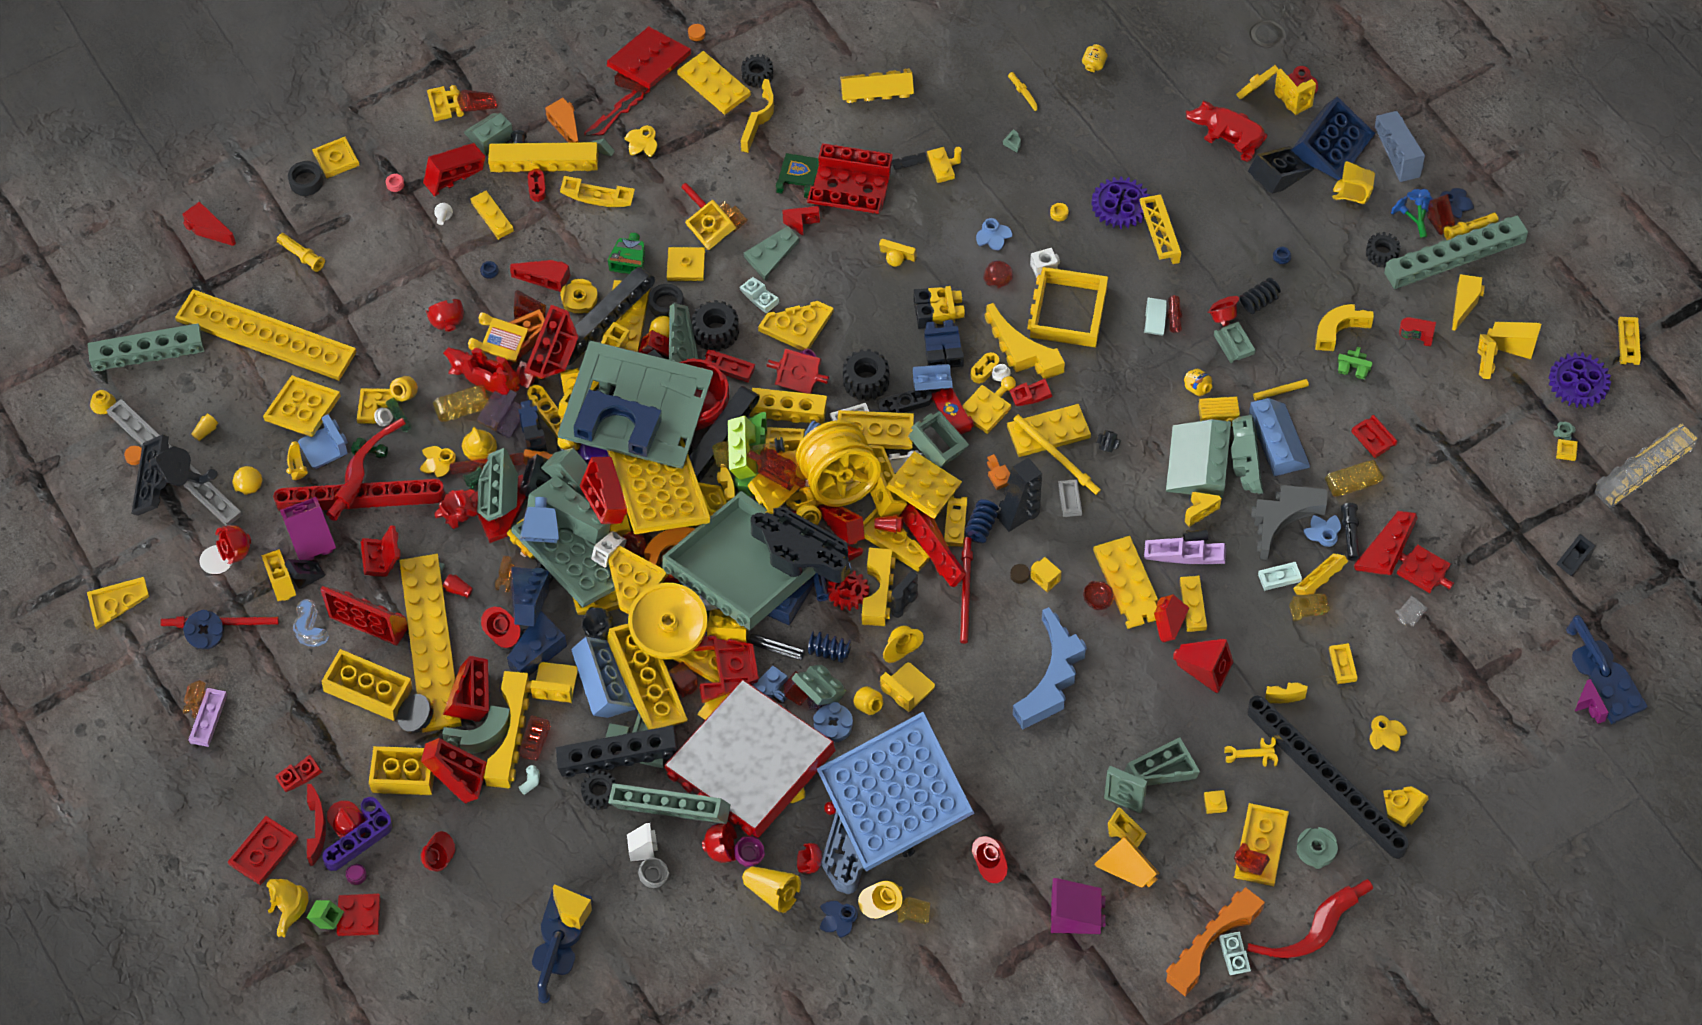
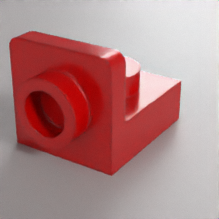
M520 361L516 371L520 380L519 385L529 389L536 377L525 373L527 363Z

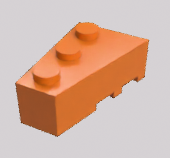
M540 309L509 322L528 329L517 360L535 346L545 321ZM506 359L510 366H512L515 363L513 361Z

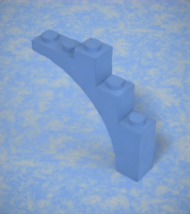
M1049 607L1042 610V621L1048 631L1052 645L1050 665L1039 685L1027 697L1013 705V716L1022 730L1064 709V701L1066 699L1061 690L1074 684L1076 671L1072 664L1084 659L1085 650L1087 649L1082 639L1079 640L1076 634L1069 635L1068 630L1061 626L1058 615L1055 612L1053 613Z

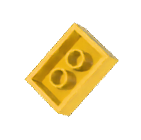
M373 746L369 785L372 793L432 795L434 774L421 762L424 748Z

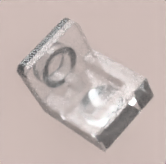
M1411 595L1400 610L1397 609L1395 613L1399 615L1397 619L1405 626L1409 623L1413 627L1428 608Z

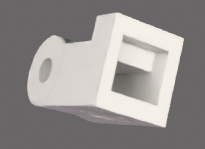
M614 531L610 532L594 546L591 559L601 566L607 567L610 556L618 546L624 548L626 539Z

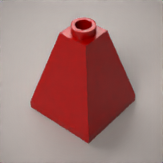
M1226 639L1181 644L1180 648L1176 649L1173 655V659L1176 660L1177 665L1215 693H1219L1233 664V658Z

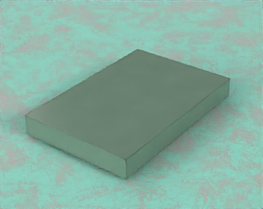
M1109 766L1104 798L1135 812L1142 813L1148 781Z

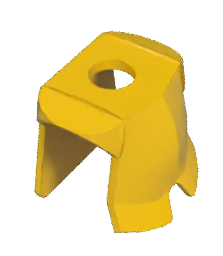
M1346 161L1344 163L1343 177L1337 181L1333 188V192L1339 193L1333 195V199H1345L1366 204L1373 190L1375 173Z

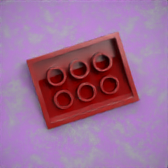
M322 586L320 589L329 618L398 646L408 629L407 620L400 613L390 612L384 606H376L367 599H359L348 591L343 592Z

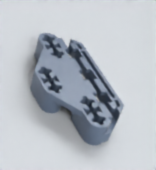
M836 811L821 864L836 890L845 894H851L856 891L864 868L845 828H842L843 823ZM841 839L844 840L842 851H845L844 855L835 853L839 848ZM836 864L837 867L835 870V874L833 876L830 872V868H832L833 865Z

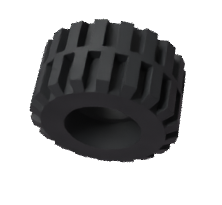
M714 300L712 303L710 301L706 302V305L701 304L700 309L696 308L695 314L692 315V328L697 344H702L704 349H717V351H721V348L727 349L728 345L732 346L734 344V340L738 339L739 322L735 309H732L730 304L726 305L724 301L719 303L718 300ZM713 323L723 324L720 328L707 327Z
M862 349L859 350V353L855 351L852 353V356L846 358V361L843 363V385L847 393L850 392V396L853 398L857 396L858 400L865 398V401H869V398L877 399V395L882 396L883 391H887L890 383L888 361L885 360L882 354L879 355L877 351L871 352V349H867V351ZM862 372H871L875 374L874 376L869 378H862L858 376V374Z

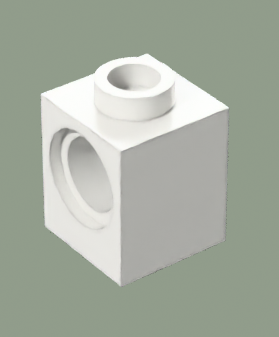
M1052 248L1031 253L1030 265L1036 278L1038 275H1041L1042 267L1058 269L1060 260L1058 255L1054 254Z

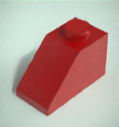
M1173 594L1161 597L1157 602V608L1154 612L1159 637L1162 642L1176 638L1189 610V607Z

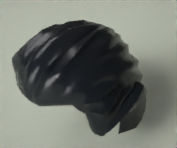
M590 607L582 622L584 634L591 638L606 640L609 629L614 627V618L611 613L603 608Z

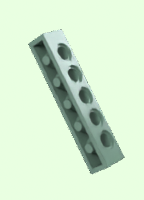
M199 323L90 342L88 343V352L93 371H103L126 365L204 352L202 332Z
M621 784L612 785L608 802L614 807L623 810L727 824L731 806L722 798Z

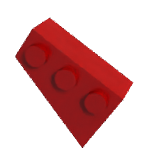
M475 143L429 156L423 183L435 197L439 194V190L445 187L451 188L454 186L453 183L461 178L465 180L483 170L485 155Z

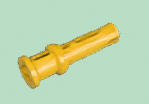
M1492 213L1470 222H1459L1455 226H1447L1443 230L1445 239L1450 240L1457 235H1464L1474 229H1481L1491 223H1497L1499 221L1496 213Z
M281 233L277 237L278 244L298 256L303 264L311 266L313 271L318 272L323 268L325 259L314 254L312 249L304 248L285 233Z

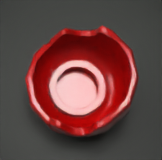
M806 843L803 845L806 849L798 852L797 869L799 873L813 874L821 867L823 854L817 844Z

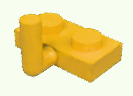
M944 147L927 151V157L937 183L955 179L952 166L961 163L962 149L960 147L954 149V158L948 159Z

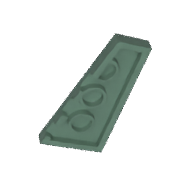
M674 303L670 306L669 360L682 362L687 359H698L688 306Z

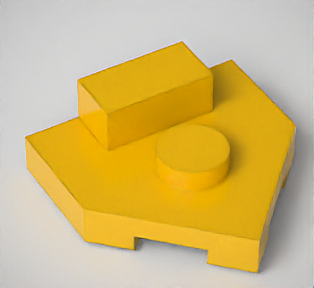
M1412 786L1404 787L1402 790L1383 791L1388 818L1404 828L1407 824L1412 825L1423 812V806L1429 800L1428 795Z

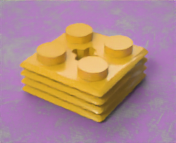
M714 200L708 202L685 222L707 250L714 247L736 228Z

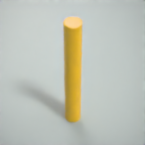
M1304 379L1253 394V398L1257 401L1309 386L1308 380Z

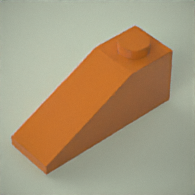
M561 98L547 106L545 110L549 122L568 143H578L573 105L570 102L567 103L564 98Z

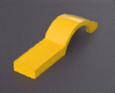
M768 79L763 81L762 89L764 91L762 97L769 103L764 109L758 112H751L741 138L742 152H749L758 126L767 122L774 113V96Z

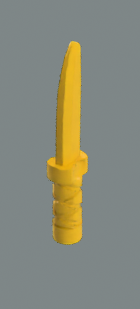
M1014 72L1009 73L1008 77L1015 84L1016 90L1022 93L1033 110L1037 111V104L1026 89V85L1020 82Z

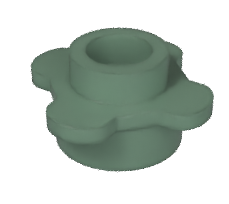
M1559 422L1557 430L1553 433L1554 436L1571 441V435L1576 430L1575 427L1569 422Z

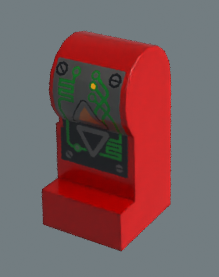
M1407 317L1400 323L1399 334L1404 339L1422 340L1425 346L1431 347L1436 322Z

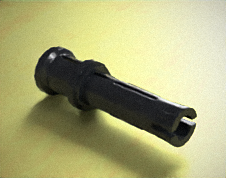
M1355 503L1341 505V511L1343 512L1342 526L1346 530L1347 559L1350 561H1356L1360 558L1357 535L1359 519L1356 513L1358 505Z

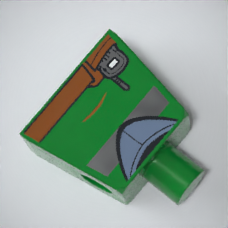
M630 233L628 239L619 238L608 258L609 271L630 274L637 267L644 269L645 246L643 241H639V234Z

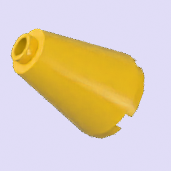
M752 866L746 869L742 876L744 885L777 912L786 913L790 910L797 900L794 898L795 893H799L801 889L800 877L792 873Z

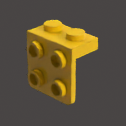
M541 662L538 667L536 681L532 680L531 682L532 697L535 699L572 703L578 668L571 665Z
M909 662L905 663L892 676L885 672L880 677L882 691L892 697L899 706L908 712L935 689V684Z

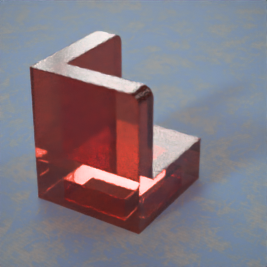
M795 671L784 684V696L801 706L808 695L792 680L795 673H798Z

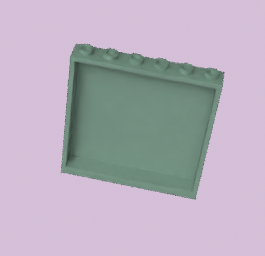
M741 491L710 516V523L698 526L663 555L662 559L663 569L667 574L672 575L681 584L688 586L697 595L705 598L709 604L716 606L725 615L736 620L740 626L751 630L816 572L813 570V567H805L800 576L791 577L770 564L769 549L766 544L751 535L750 523L752 515L756 513L765 514L767 509Z

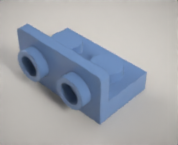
M950 365L913 367L915 391L953 388Z

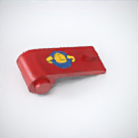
M942 389L939 392L932 393V399L937 409L959 434L970 432L971 427H974L972 417L967 416L953 389Z

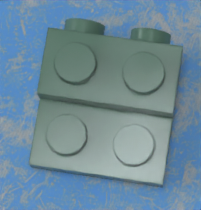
M823 665L810 666L806 672L795 673L792 677V680L817 705L839 702L846 692L843 684L838 679L833 678L829 670Z

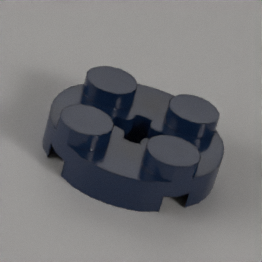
M200 610L188 617L183 631L186 640L194 648L211 649L222 640L224 627L223 622L215 613ZM207 625L208 633L199 634L200 627Z

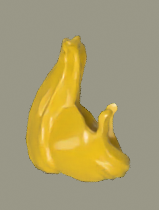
M270 879L266 885L269 888L271 907L268 913H272L276 905L283 912L277 928V936L286 937L289 927L306 910L309 901L308 892L303 886L295 885L289 880Z

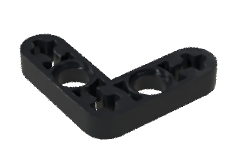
M912 390L885 397L879 403V411L888 412L885 405L891 407V413H904L929 406L932 402V393L930 390ZM903 399H908L911 403L909 405H902L900 402Z

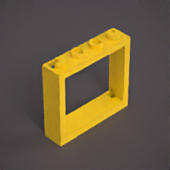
M1042 267L1041 275H1038L1036 285H1039V287L1034 290L1033 300H1036V302L1031 305L1030 315H1033V317L1028 320L1027 330H1030V338L1096 348L1108 277ZM1046 283L1098 290L1090 333L1038 325Z

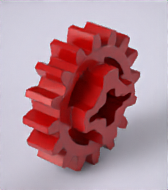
M854 570L843 582L835 583L829 581L827 588L829 601H834L835 607L840 605L841 610L848 607V610L851 611L853 606L859 609L858 604L863 605V598L869 597L868 580H863V574L857 576Z

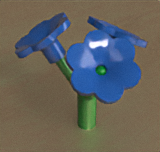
M1414 189L1397 202L1392 208L1391 214L1394 215L1401 211L1404 215H1408L1417 224L1420 238L1427 237L1424 224L1425 214L1428 212V208H1435L1438 201L1431 197L1427 189ZM1408 197L1410 200H1415V204L1418 205L1419 220L1405 206Z

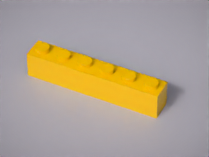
M597 142L489 144L488 162L490 172L498 173L531 171L533 169L550 172L598 170Z

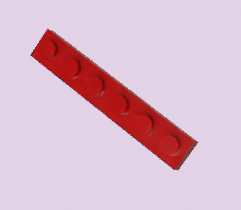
M907 502L906 507L900 513V517H903V521L951 587H956L967 573L924 513Z

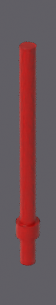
M970 537L964 538V550L961 552L963 569L967 573L962 579L960 642L963 644L968 643L970 570L971 561L973 560V552L971 551L972 539Z
M185 616L161 619V626L183 628L188 618H185ZM279 617L220 618L223 625L279 624Z

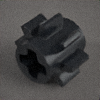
M1104 430L1103 434H1098L1096 443L1100 444L1099 449L1112 453L1113 449L1119 448L1121 440L1117 439V433Z

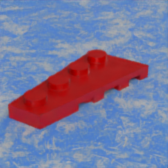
M1398 511L1354 564L1355 570L1392 575L1418 519L1417 514Z

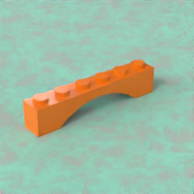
M1246 887L1241 892L1237 891L1234 894L1230 905L1222 907L1218 913L1219 917L1215 921L1212 919L1207 924L1206 931L1202 935L1198 934L1195 937L1191 948L1184 949L1179 956L1180 960L1176 964L1173 962L1166 970V982L1185 997L1199 982L1200 963L1211 943L1231 929L1250 925L1263 911L1265 902Z

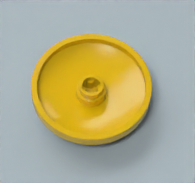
M676 583L656 584L641 592L632 603L628 616L629 631L635 644L646 654L659 659L680 658L691 653L703 640L707 630L706 608L700 597L686 586Z

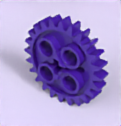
M1120 176L1119 180L1113 177L1112 182L1106 179V184L1100 183V188H1095V193L1092 195V211L1095 212V217L1100 216V222L1106 220V226L1111 223L1112 228L1119 225V228L1122 229L1123 225H1126L1129 229L1130 224L1136 226L1137 221L1142 223L1145 216L1139 201L1140 198L1150 197V194H1147V188L1142 189V183L1136 185V180L1130 182V177L1126 181L1123 180L1122 176ZM1123 191H1126L1125 194H1124V200H1123L1122 203H1121L1120 212H1119V214L1117 215L1118 206L1120 205V202H1121L1122 193H1123ZM1145 203L1146 207L1150 208L1151 203Z
M1574 352L1573 357L1569 354H1566V358L1560 357L1559 362L1555 361L1554 366L1550 370L1548 379H1550L1549 385L1552 386L1551 392H1556V398L1561 396V402L1567 400L1568 406L1575 403L1576 408H1578L1579 404L1586 408L1587 403L1591 407H1593L1594 402L1599 404L1601 399H1605L1611 385V375L1607 374L1609 369H1603L1604 363H1597L1599 358L1592 360L1591 354L1586 358L1583 352L1581 356Z

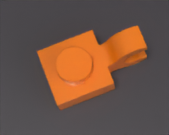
M994 454L987 457V465L991 470L988 472V477L995 489L999 490L1008 486L1007 481L1010 472L1006 465L999 466Z

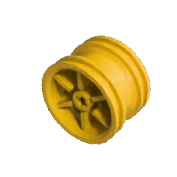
M836 420L821 424L810 431L801 440L797 448L796 463L803 476L808 480L815 498L824 505L839 507L852 504L870 493L879 480L881 465L873 450L868 446V442L861 429L850 421Z

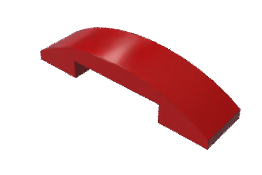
M307 784V804L310 811H315V838L307 839V859L309 865L313 866L317 862L324 846L326 819L315 788L312 784Z

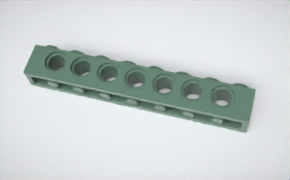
M1518 215L1507 217L1503 221L1491 223L1481 229H1474L1467 234L1457 235L1453 239L1441 241L1430 247L1426 246L1416 252H1409L1397 259H1390L1386 262L1384 273L1392 287L1397 289L1525 243L1528 231Z

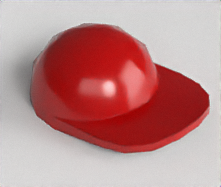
M444 831L436 832L428 844L423 847L421 862L425 868L437 872L443 870L448 865L455 853V844L451 836Z

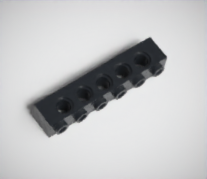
M671 725L556 747L557 767L562 777H573L576 774H589L602 769L612 770L618 766H632L640 762L649 763L661 758L670 759L679 750L677 733L674 726ZM660 744V746L653 748L654 745ZM641 747L640 750L634 751L635 748ZM617 751H621L620 754L614 755ZM582 758L581 761L575 762L577 759Z

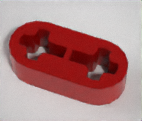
M533 169L528 173L529 195L535 202H540L546 197L544 174L539 169ZM534 177H538V182L534 181Z

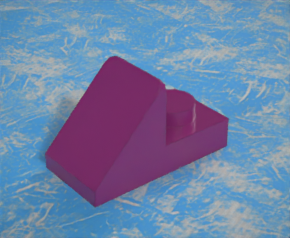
M1591 679L1586 681L1575 712L1589 707L1591 717L1595 718L1599 724L1605 722L1608 710Z

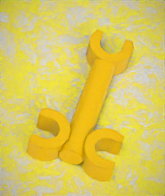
M1272 737L1271 744L1267 745L1264 742V738H1261V749L1236 750L1232 746H1226L1224 753H1231L1232 756H1226L1225 761L1232 763L1236 758L1264 756L1262 761L1264 767L1267 766L1268 759L1273 760L1274 766H1277L1278 757L1274 751L1276 740Z

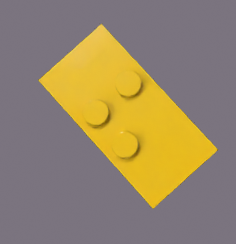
M342 649L338 651L322 679L324 692L392 721H395L401 704L408 698L412 690L411 678Z

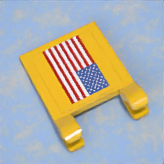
M480 313L479 323L490 326L483 343L474 338L469 339V349L479 348L485 353L516 362L528 329L493 318L486 313Z

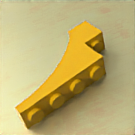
M994 303L987 305L986 313L984 314L986 322L991 324L992 333L1000 341V349L1006 353L1007 363L1010 367H1013L1015 373L1035 366L1037 374H1041L1043 379L1064 373L1065 362L1057 348L1045 347L1025 337L1003 318Z

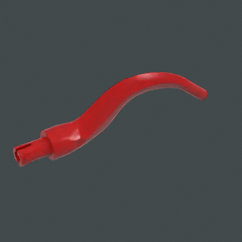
M403 418L390 424L373 436L350 460L345 472V484L333 497L335 502L326 513L329 519L336 521L344 508H350L364 479L363 461L365 456L380 439L405 425L406 422Z
M1366 879L1352 888L1346 886L1328 897L1316 910L1309 934L1300 942L1282 948H1269L1248 943L1247 952L1279 958L1299 957L1315 952L1329 941L1342 913L1356 905L1358 898L1372 891L1373 885Z

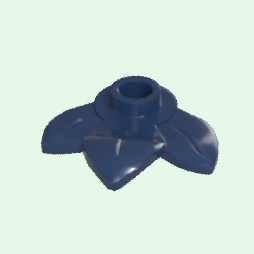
M1453 188L1450 192L1444 191L1439 196L1440 205L1448 209V212L1454 217L1461 219L1462 211L1474 209L1473 202L1466 197L1467 192L1461 188Z
M830 901L820 906L821 910L827 915L821 922V930L825 932L836 931L839 938L851 932L852 923L858 917L857 909L853 905H842L838 901ZM845 913H850L851 916H850V917H845L844 914H845Z

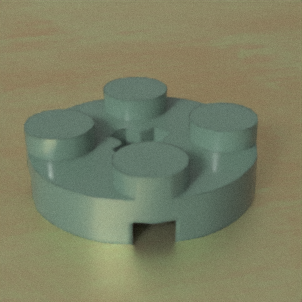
M1308 828L1300 834L1296 852L1304 863L1316 869H1321L1335 859L1338 851L1337 840L1334 834L1325 828ZM1321 844V850H1314L1312 845Z

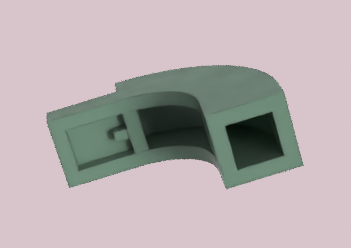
M490 706L488 717L483 725L474 730L444 727L443 739L454 746L460 745L462 750L470 754L486 751L497 745L506 735L510 727V709Z

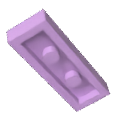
M206 689L188 739L191 744L209 747L227 697L226 691Z

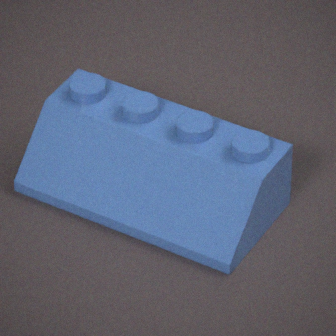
M1270 398L1251 402L1249 415H1253L1256 434L1273 476L1310 468L1286 405Z
M585 637L571 649L593 716L609 718L636 709L607 640Z

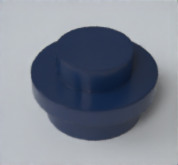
M1278 247L1273 252V259L1278 264H1287L1291 260V252L1286 247Z
M486 261L482 264L480 272L484 278L491 279L498 275L499 268L494 262Z

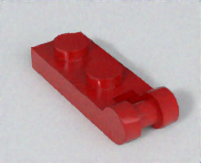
M708 350L705 355V360L716 366L724 375L747 383L755 370V364L714 350Z

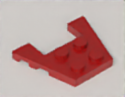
M709 635V637L704 636L698 647L694 649V651L714 650L719 682L700 684L702 703L731 693L742 679L750 685L758 682L759 677L753 644L731 639L726 641Z

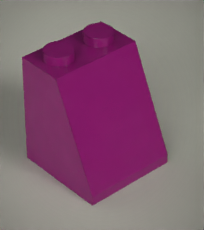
M317 497L280 510L299 560H312L315 558L314 556L329 554L333 551L332 549L336 548Z
M1053 878L1051 933L1100 934L1101 927H1105V915L1101 914V908H1105V896H1101L1102 888Z

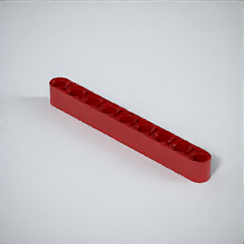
M439 479L362 483L349 509L441 503L446 495L443 483ZM344 484L280 488L274 492L273 497L279 511L317 497L322 510H329L335 502L333 497Z

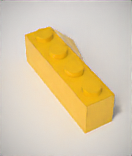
M909 68L903 69L904 73L893 70L886 72V75L876 72L870 73L869 76L860 74L840 77L842 99L846 100L847 103L857 102V99L863 98L864 101L875 100L874 97H882L883 100L892 99V96L899 95V98L910 97V94H914L912 72Z

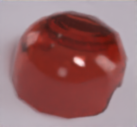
M1003 261L989 263L983 273V279L988 286L995 285L998 288L1008 285L1013 278L1012 268Z
M634 531L626 532L622 536L626 539L624 548L643 557L647 547L645 538L641 534H634Z
M1091 581L1084 588V601L1090 608L1105 610L1113 604L1114 592L1106 582Z

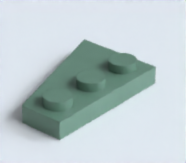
M787 226L744 252V258L766 281L771 271L779 266V262L783 257H786L798 244L799 237Z

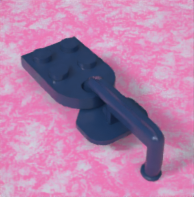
M1579 615L1574 616L1566 628V632L1569 635L1579 633L1585 645L1573 652L1572 661L1580 673L1590 676L1589 679H1591L1608 710L1607 718L1611 725L1645 710L1648 706L1626 669L1620 664L1612 662L1613 654L1608 645L1601 640L1595 641L1582 617Z
M553 889L541 923V934L546 943L535 949L532 958L533 967L541 971L537 984L538 1000L541 1003H547L550 1000L547 986L551 973L565 975L572 970L575 954L570 947L579 941L586 923L585 921L581 929H577L575 927H568L561 921L554 900ZM579 894L583 897L590 899L592 903V896Z

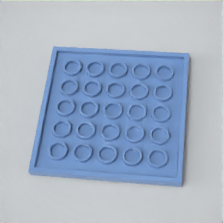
M924 712L817 768L866 871L975 814Z

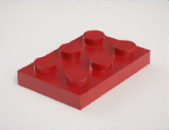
M265 816L228 860V864L261 886L298 841V836Z

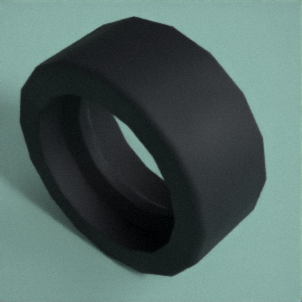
M298 162L288 171L287 177L290 188L300 196L313 195L323 186L324 180L321 169L314 162ZM303 173H313L316 175V178L308 184L295 182V179Z
M665 283L652 289L649 294V306L655 317H669L670 307L661 308L656 305V300L661 296L671 295L677 298V304L684 305V296L679 287Z

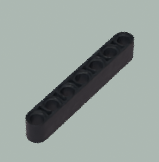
M637 267L575 326L578 339L568 365H571L587 350L589 341L595 342L610 328L613 322H616L654 285L655 277L642 267Z
M741 386L689 456L699 483L728 445V420L741 416L748 417L757 405L760 395L749 388Z

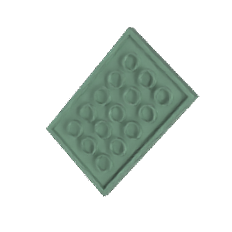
M523 521L512 526L511 530L519 540ZM558 522L559 539L557 543L521 541L583 608L615 591L609 565L603 567L591 559L596 544L579 537L569 528L558 526Z

